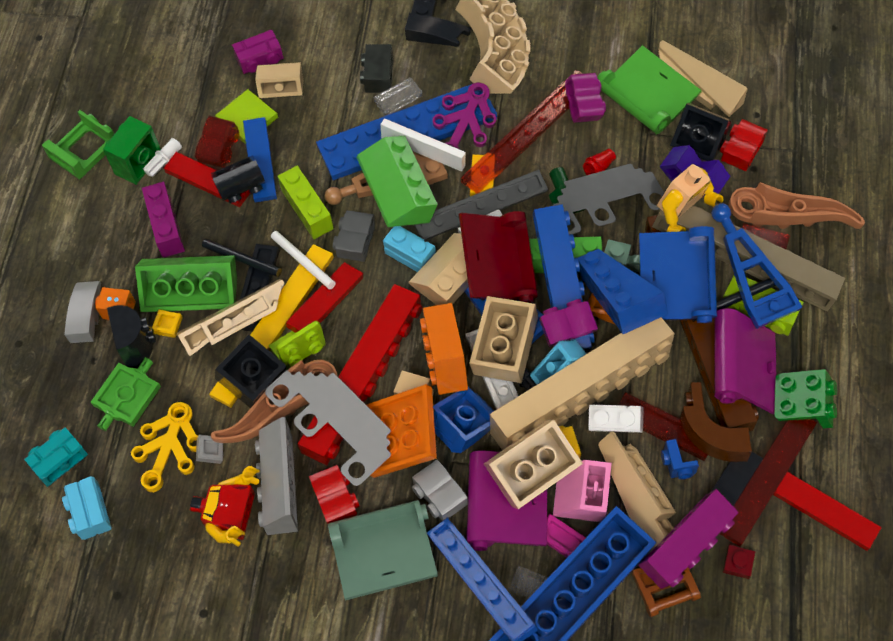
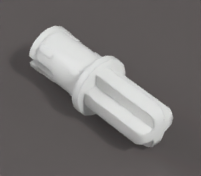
M171 138L160 151L157 150L155 152V156L144 167V172L148 176L154 177L169 162L175 152L182 149L181 144L176 139Z

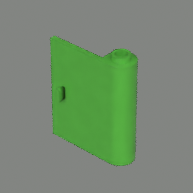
M643 45L615 73L612 70L601 72L597 77L601 82V91L655 134L661 133L684 110L686 104L691 103L702 92L701 89Z

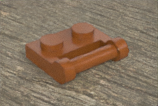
M641 567L632 570L631 574L650 617L658 615V611L690 599L691 601L701 599L699 589L688 567L681 573L684 578L678 583L684 582L686 590L654 601L652 594L671 586L660 589Z

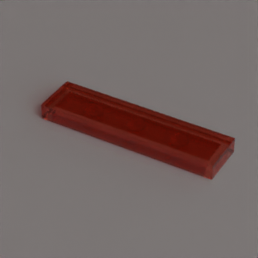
M625 392L618 406L643 407V431L665 442L676 439L679 449L703 461L706 460L708 455L691 442L683 429L680 419Z

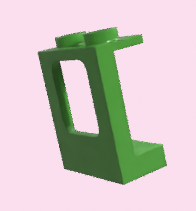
M81 110L78 111V114L82 121L57 144H54L49 139L42 144L48 158L79 180L105 156L103 148L106 142L114 135L113 130L109 126L101 125L93 115H87ZM91 131L103 139L105 143L87 160H82L69 151V149L85 133Z

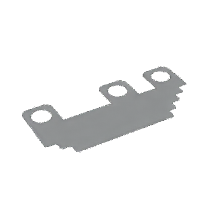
M285 371L266 388V396L277 407H283L298 393L309 403L294 419L295 426L305 436H313L328 422L357 451L341 467V473L353 485L358 486L363 483L391 456V453L387 450L390 441L386 438L391 430L334 373L326 377L323 373L314 376L309 372L304 376L300 371L294 375L289 371ZM280 384L285 385L289 390L288 396L283 400H277L273 396V389ZM306 414L315 415L318 420L316 427L310 430L305 429L301 424L303 416ZM354 462H360L365 467V473L360 478H353L348 472L349 466Z

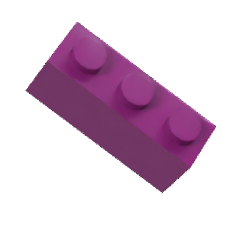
M160 182L143 187L142 191L152 230L162 257L165 258L185 252L172 201L165 183Z

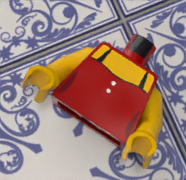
M247 466L242 474L219 482L218 485H211L206 498L193 496L190 510L202 513L201 521L206 528V532L218 543H232L239 547L241 543L237 539L244 540L255 498V492L249 484H259V479L254 477L256 473L260 472L259 469Z

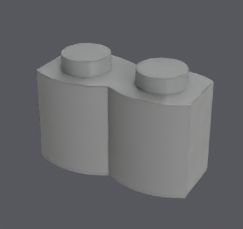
M435 460L412 477L414 493L419 499L424 497L429 503L427 509L435 519L439 517L443 521L468 505L467 496L438 460Z

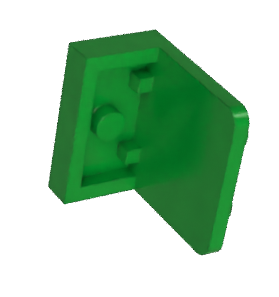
M826 369L778 374L775 380V418L778 421L816 418L822 428H833V418H837L836 404L833 403V395H837L836 381L831 379Z

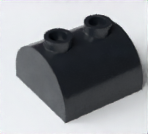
M687 103L670 146L690 145L699 158L706 161L715 160L726 139L731 120Z
M253 155L211 173L222 200L228 199L229 203L242 199L241 193L248 190L250 194L261 191L263 189L262 184L266 183Z
M123 305L108 307L107 311L116 350L128 368H138L145 357L149 359L151 356L153 343L156 342L154 331L152 328L150 329L147 317L140 319L137 312L132 308Z

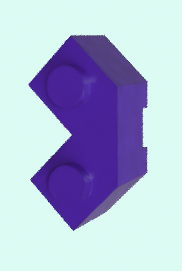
M690 145L673 147L660 165V168L671 182L692 164L703 168L708 173L714 186L713 192L718 194L731 177L719 160L702 162Z

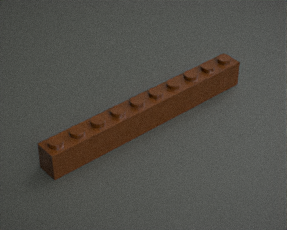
M658 215L647 217L646 233L661 232L652 227ZM712 318L710 323H697V321L693 322L692 319L680 320L719 425L726 428H749V431H753L759 420L755 406H751V403L743 398L737 399L734 403L730 404L722 403L719 399L715 398V318Z

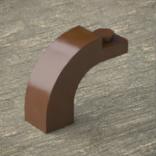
M701 382L691 383L688 392L684 393L685 406H683L680 415L683 429L688 438L698 449L716 459L730 462L748 461L752 452L749 428H726L714 423L704 409Z

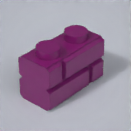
M272 29L232 44L235 58L243 74L256 72L257 65L277 64L280 60L284 59L281 46Z

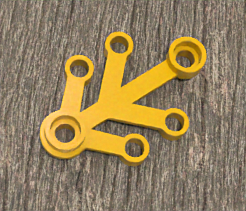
M177 402L172 404L167 416L151 424L146 423L140 429L143 438L152 441L132 449L131 456L134 461L142 463L148 458V454L160 449L153 469L146 471L141 477V484L148 492H157L162 488L164 482L162 473L171 450L178 461V469L182 474L188 475L194 471L192 460L187 458L177 438L179 430L182 428L187 437L186 443L188 448L192 452H196V446H191V443L197 440L198 435L195 434L190 424L193 412L186 403ZM179 413H184L181 418H177ZM169 426L166 434L154 439L157 431ZM153 429L150 434H145L146 430ZM139 451H143V455L141 457H136V454ZM185 463H190L189 468L182 469ZM158 480L156 485L150 486L151 481Z

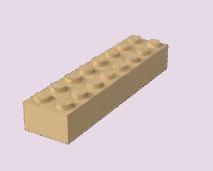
M659 318L626 334H618L490 414V434L503 451L546 420H554L558 426L565 425L568 422V418L575 414H583L592 403L596 401L599 403L605 400L611 391L616 388L618 390L624 388L630 379L635 376H643L656 363L660 365L669 358L675 333L662 318Z

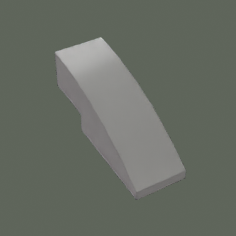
M100 281L76 283L68 306L64 334L70 343L94 341L95 325H98L99 312L95 308V300L97 296H100Z

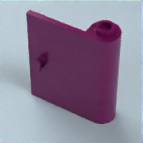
M725 308L718 310L717 317L715 318V398L725 404L734 403L737 399L743 398L774 415L776 380L775 332L764 326L756 329L751 318L735 309Z
M471 452L469 454L467 542L475 551H486L494 543L546 547L547 489L533 499V504L531 500L519 509L513 508L484 466L485 462L500 452Z

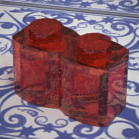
M209 116L205 122L202 137L197 144L195 158L199 162L224 168L231 161V147L239 138L237 125L232 121Z

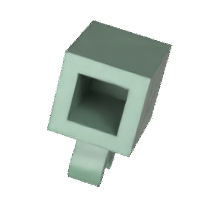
M608 239L604 253L628 269L640 272V255L630 256L631 245Z

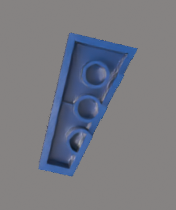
M600 249L588 252L578 258L583 282L622 334H626L668 315L663 291Z

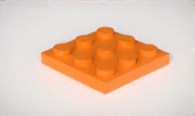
M425 384L366 405L391 430L386 436L390 441L387 450L391 453V456L370 475L371 477H379L437 459L431 386Z

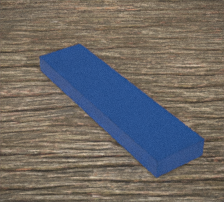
M262 117L244 120L243 125L248 157L254 156L266 182L262 184L263 189L253 194L254 202L277 199L266 119Z

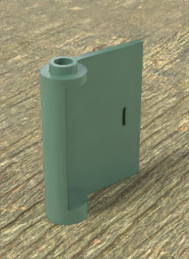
M419 500L328 523L345 601L438 576L424 520L429 519L425 504L420 505Z

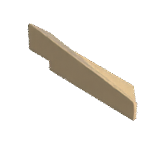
M664 40L659 43V58L702 90L695 98L697 101L710 110L717 105L728 117L744 104L747 87Z
M279 279L177 332L176 334L188 355H193L208 342L213 345L276 311L284 281Z
M611 431L599 442L598 446L605 462L612 463L611 476L629 518L657 542L653 547L654 549L674 528L668 518L672 517L676 511L638 450L631 444L623 446L616 433Z

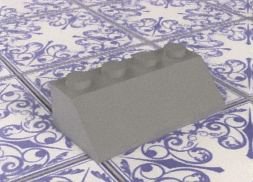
M281 417L260 429L259 440H255L256 454L260 455V463H256V469L260 470L257 473V478H261V487H257L258 502H262V511L258 512L259 526L264 528L267 535L298 532L293 436L286 418Z

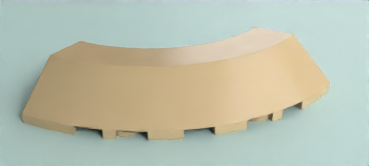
M460 0L455 10L469 23L480 46V62L469 80L473 83L480 82L485 84L489 88L490 94L512 93L525 76L526 69L529 66L528 59L530 53V40H527L525 33L527 30L526 24L522 17L519 18L515 3H510L509 0Z

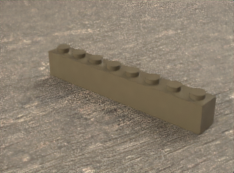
M693 205L678 218L677 225L685 227L686 231L699 226L713 227L715 258L731 265L723 240L725 235H727L723 225L715 221L711 213ZM660 210L652 227L661 232H667L670 224H667L664 212ZM734 225L736 230L741 229L740 227ZM744 229L790 284L798 298L828 312L838 298L845 280L844 277ZM739 240L734 242L741 262L752 258V255ZM760 265L744 271L762 281L770 278Z

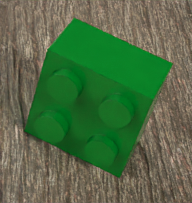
M131 116L119 126L118 131L106 142L103 148L114 174L135 185L145 175L143 169L155 156V152L161 150L152 126Z

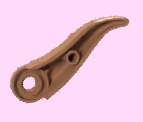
M761 182L756 188L742 187L735 190L729 200L732 215L741 221L752 223L756 228L763 225H778L780 229H786L790 225L803 224L809 227L815 222L838 221L850 227L860 229L865 224L864 219L857 212L839 201L826 197L791 193ZM748 202L753 206V209H744L741 203Z
M300 360L287 370L292 375L300 371L304 376L311 372L314 376L323 373L328 377L331 373H334L338 377L335 367L325 360H313L306 364ZM282 384L277 385L273 389V396L277 400H283L289 394L288 388ZM264 392L239 422L227 429L212 432L211 439L218 443H235L259 436L260 429L281 417L294 414L297 409L309 403L298 393L286 405L277 407Z

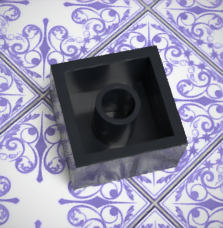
M248 335L215 369V379L251 408L265 392L266 388L286 371L287 365L251 335Z

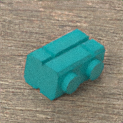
M65 427L62 430L54 431L49 436V440L42 446H36L31 449L24 460L48 487L88 454Z

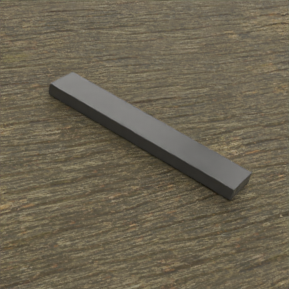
M536 170L437 209L430 223L414 224L419 237L425 241L460 227V213L487 215L498 209L501 211L546 193L548 188L540 170Z

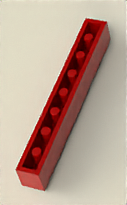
M396 284L393 285L338 376L363 403L367 397H371L374 394L377 380L385 375L388 369L387 363L391 357L397 355L400 341L403 337L406 338L408 336L413 319H417L420 316L423 308L419 294ZM314 416L307 427L308 430L316 427L318 422L316 416ZM327 422L313 436L307 437L303 434L298 442V446L302 454L327 466L330 460H334L338 455L339 445L343 437Z

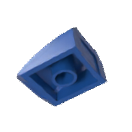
M468 386V390L455 392L433 405L435 434L450 448L451 452L462 453L490 431V414L494 410Z

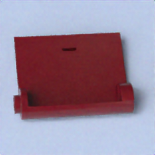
M509 212L500 217L460 213L459 221L470 298L487 299V296L533 303L534 299L538 297L525 212Z

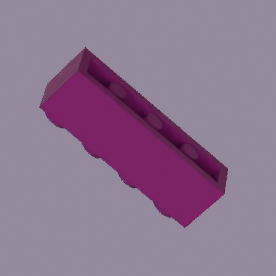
M717 489L711 491L641 561L639 566L660 589L669 585L673 588L684 578L681 573L687 567L689 569L693 568L701 560L699 554L704 549L708 551L718 542L716 536L721 531L725 533L734 525L735 522L732 519L739 512Z

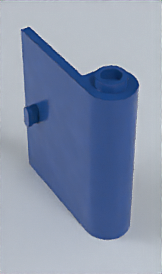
M699 226L690 228L689 231L639 233L640 277L664 292L668 315L661 318L663 320L697 319V323L712 322V318L717 317L714 228Z

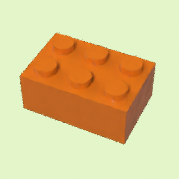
M452 303L423 308L424 318L420 319L422 333H427V335H422L424 349L430 351L426 353L428 368L433 369V371H429L432 386L437 385L438 395L468 390L464 353Z

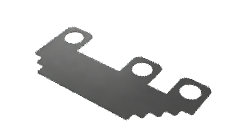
M627 164L565 181L566 188L561 189L563 195L557 197L559 203L553 204V206L563 204L564 211H568L570 220L575 225L573 230L568 231L570 235L581 231V226L573 212L587 209L594 223L598 226H603L616 220L607 202L641 193L649 208L658 210L660 208L650 202L649 196L653 193L663 196L664 191L652 172L645 173L641 168L635 169L632 164ZM597 209H605L609 213V219L606 221L598 220L595 216V211Z

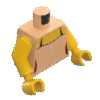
M694 164L690 165L670 183L657 204L664 212L667 224H670L667 232L686 231L685 227L677 225L678 218L703 196L705 204L712 207L715 206L716 200L721 203L723 202V196L713 192L714 186L708 173L703 168Z

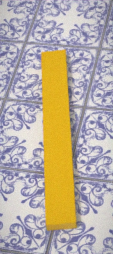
M314 244L305 255L323 272H325L334 258L333 253ZM299 264L280 292L276 311L263 317L250 335L267 350L271 351L269 345L279 339L286 329V322L301 307L318 282V279ZM219 382L216 383L209 393L211 398L230 408L238 399Z

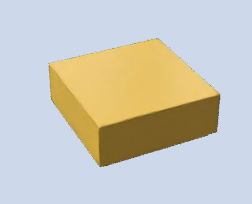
M158 310L152 326L154 334L176 338V333L183 318L180 313Z

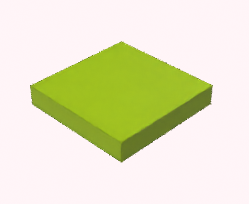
M248 89L215 115L217 121L245 144L244 120L265 117L267 126H269L278 118L277 113Z

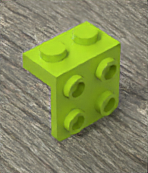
M314 321L296 333L293 331L287 333L270 344L269 348L279 360L287 365L286 370H288L300 360L303 361L309 355L320 352L323 346L326 345L321 324L318 321Z

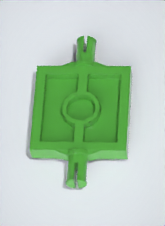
M145 357L138 369L128 368L121 363H118L91 401L94 407L105 413L97 425L100 429L107 431L113 420L123 421L132 427L137 423L161 388L158 382L148 378L146 375L147 371L154 364L150 359Z

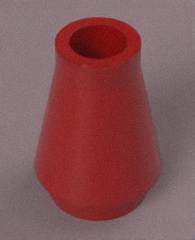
M606 149L601 153L586 158L583 164V170L586 175L605 171L616 159L614 151Z

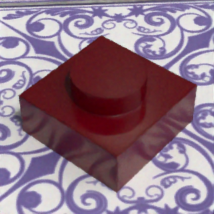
M729 545L723 573L750 579L756 551Z

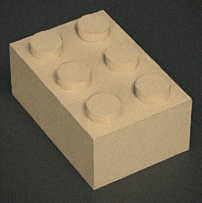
M487 296L469 362L474 375L522 383L538 320L535 304Z
M546 420L485 462L484 466L513 508L519 509L583 463L554 420Z

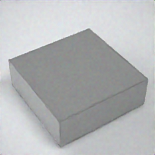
M198 435L196 461L221 464L223 461V443L213 441L211 436Z

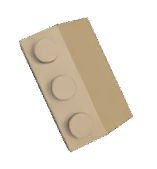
M454 233L409 281L412 287L435 305L448 303L453 305L469 287L461 234Z

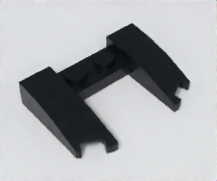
M414 0L412 11L408 15L405 27L407 41L459 47L460 42L457 38L461 34L470 35V27L433 17L437 0Z

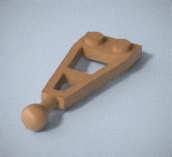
M413 151L428 185L448 178V173L442 163ZM364 173L352 178V185L341 189L337 187L328 188L324 195L326 202L330 205H337L342 201L343 197L354 193L357 194L358 198L372 196L373 194L369 186L362 187V184L367 182Z

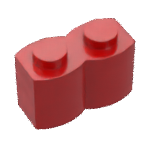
M744 119L741 120L739 125L734 124L729 135L731 137L730 140H725L720 149V153H723L721 161L747 171L765 140L767 129Z
M338 465L309 476L327 525L331 522L357 516L355 508L360 507L354 492L349 494L346 486L350 484V481L340 472Z

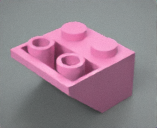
M582 460V465L557 482L553 516L602 522L607 514L612 463Z

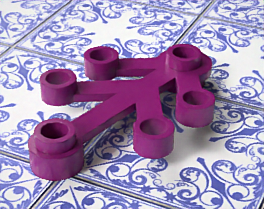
M480 82L473 83L466 93L455 97L452 95L443 97L442 106L445 110H452L456 105L469 102L466 109L445 116L436 114L433 117V126L436 129H443L445 125L459 121L450 141L445 144L459 149L458 144L469 124L473 134L474 145L477 147L485 146L487 136L481 131L474 114L477 106H479L483 115V125L486 128L495 126L496 116L491 113L487 104L490 92L485 84ZM476 90H481L482 94L476 95L474 92ZM447 100H451L453 102L451 105L445 104ZM487 118H492L494 121L492 123H487L485 120ZM437 119H442L443 123L436 124L435 121ZM482 137L484 138V141L478 142L476 141V138Z

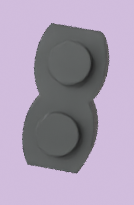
M347 210L344 217L340 218V232L333 240V250H336L337 258L362 262L366 260L376 224L374 214Z

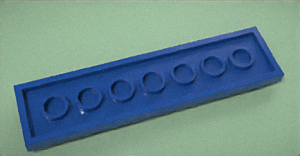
M471 85L317 141V148L332 180L334 181L362 170L357 160V155L382 139L380 124L384 119L438 141L451 137L459 121L445 125L443 129H436L433 126V117L436 114L445 116L466 109L469 102L456 105L452 110H445L442 106V99L446 95L455 97L466 93ZM476 90L474 93L476 95H481L482 91ZM488 98L487 104L489 109L497 119V112ZM451 100L445 102L446 105L453 103ZM477 106L474 114L480 126L483 125V115L479 106ZM487 118L485 121L488 123L493 121V119ZM437 119L435 123L442 124L443 120ZM468 124V126H467V128H466L465 131H467V130L470 129L469 124Z

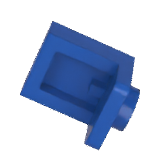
M677 440L666 441L664 450H661V459L663 465L668 466L670 477H678L679 479L691 478L697 472L699 467L698 461L682 462Z

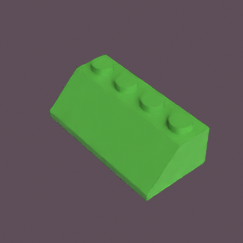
M406 136L384 137L357 155V160L387 227L430 223L438 204Z
M235 255L141 259L135 266L140 312L223 309L236 302L237 273Z

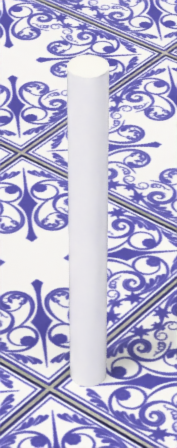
M274 231L271 234V238L328 289L335 287V281L278 231Z

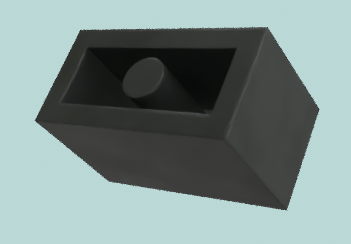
M366 44L365 53L361 54V65L364 67V71H360V84H364L365 93H391L393 72L392 44Z

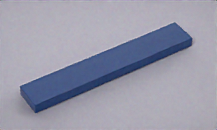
M448 517L427 532L432 542L510 641H524L538 630L536 625Z

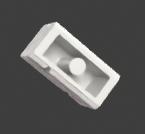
M589 405V431L643 433V407Z

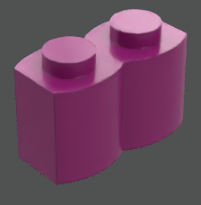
M595 73L570 75L565 81V89L573 122L599 121L606 111V104L600 95V80Z
M581 299L567 303V308L558 310L557 307L543 311L544 315L539 319L549 347L555 346L559 341H570L591 334L598 329L588 301L581 302Z

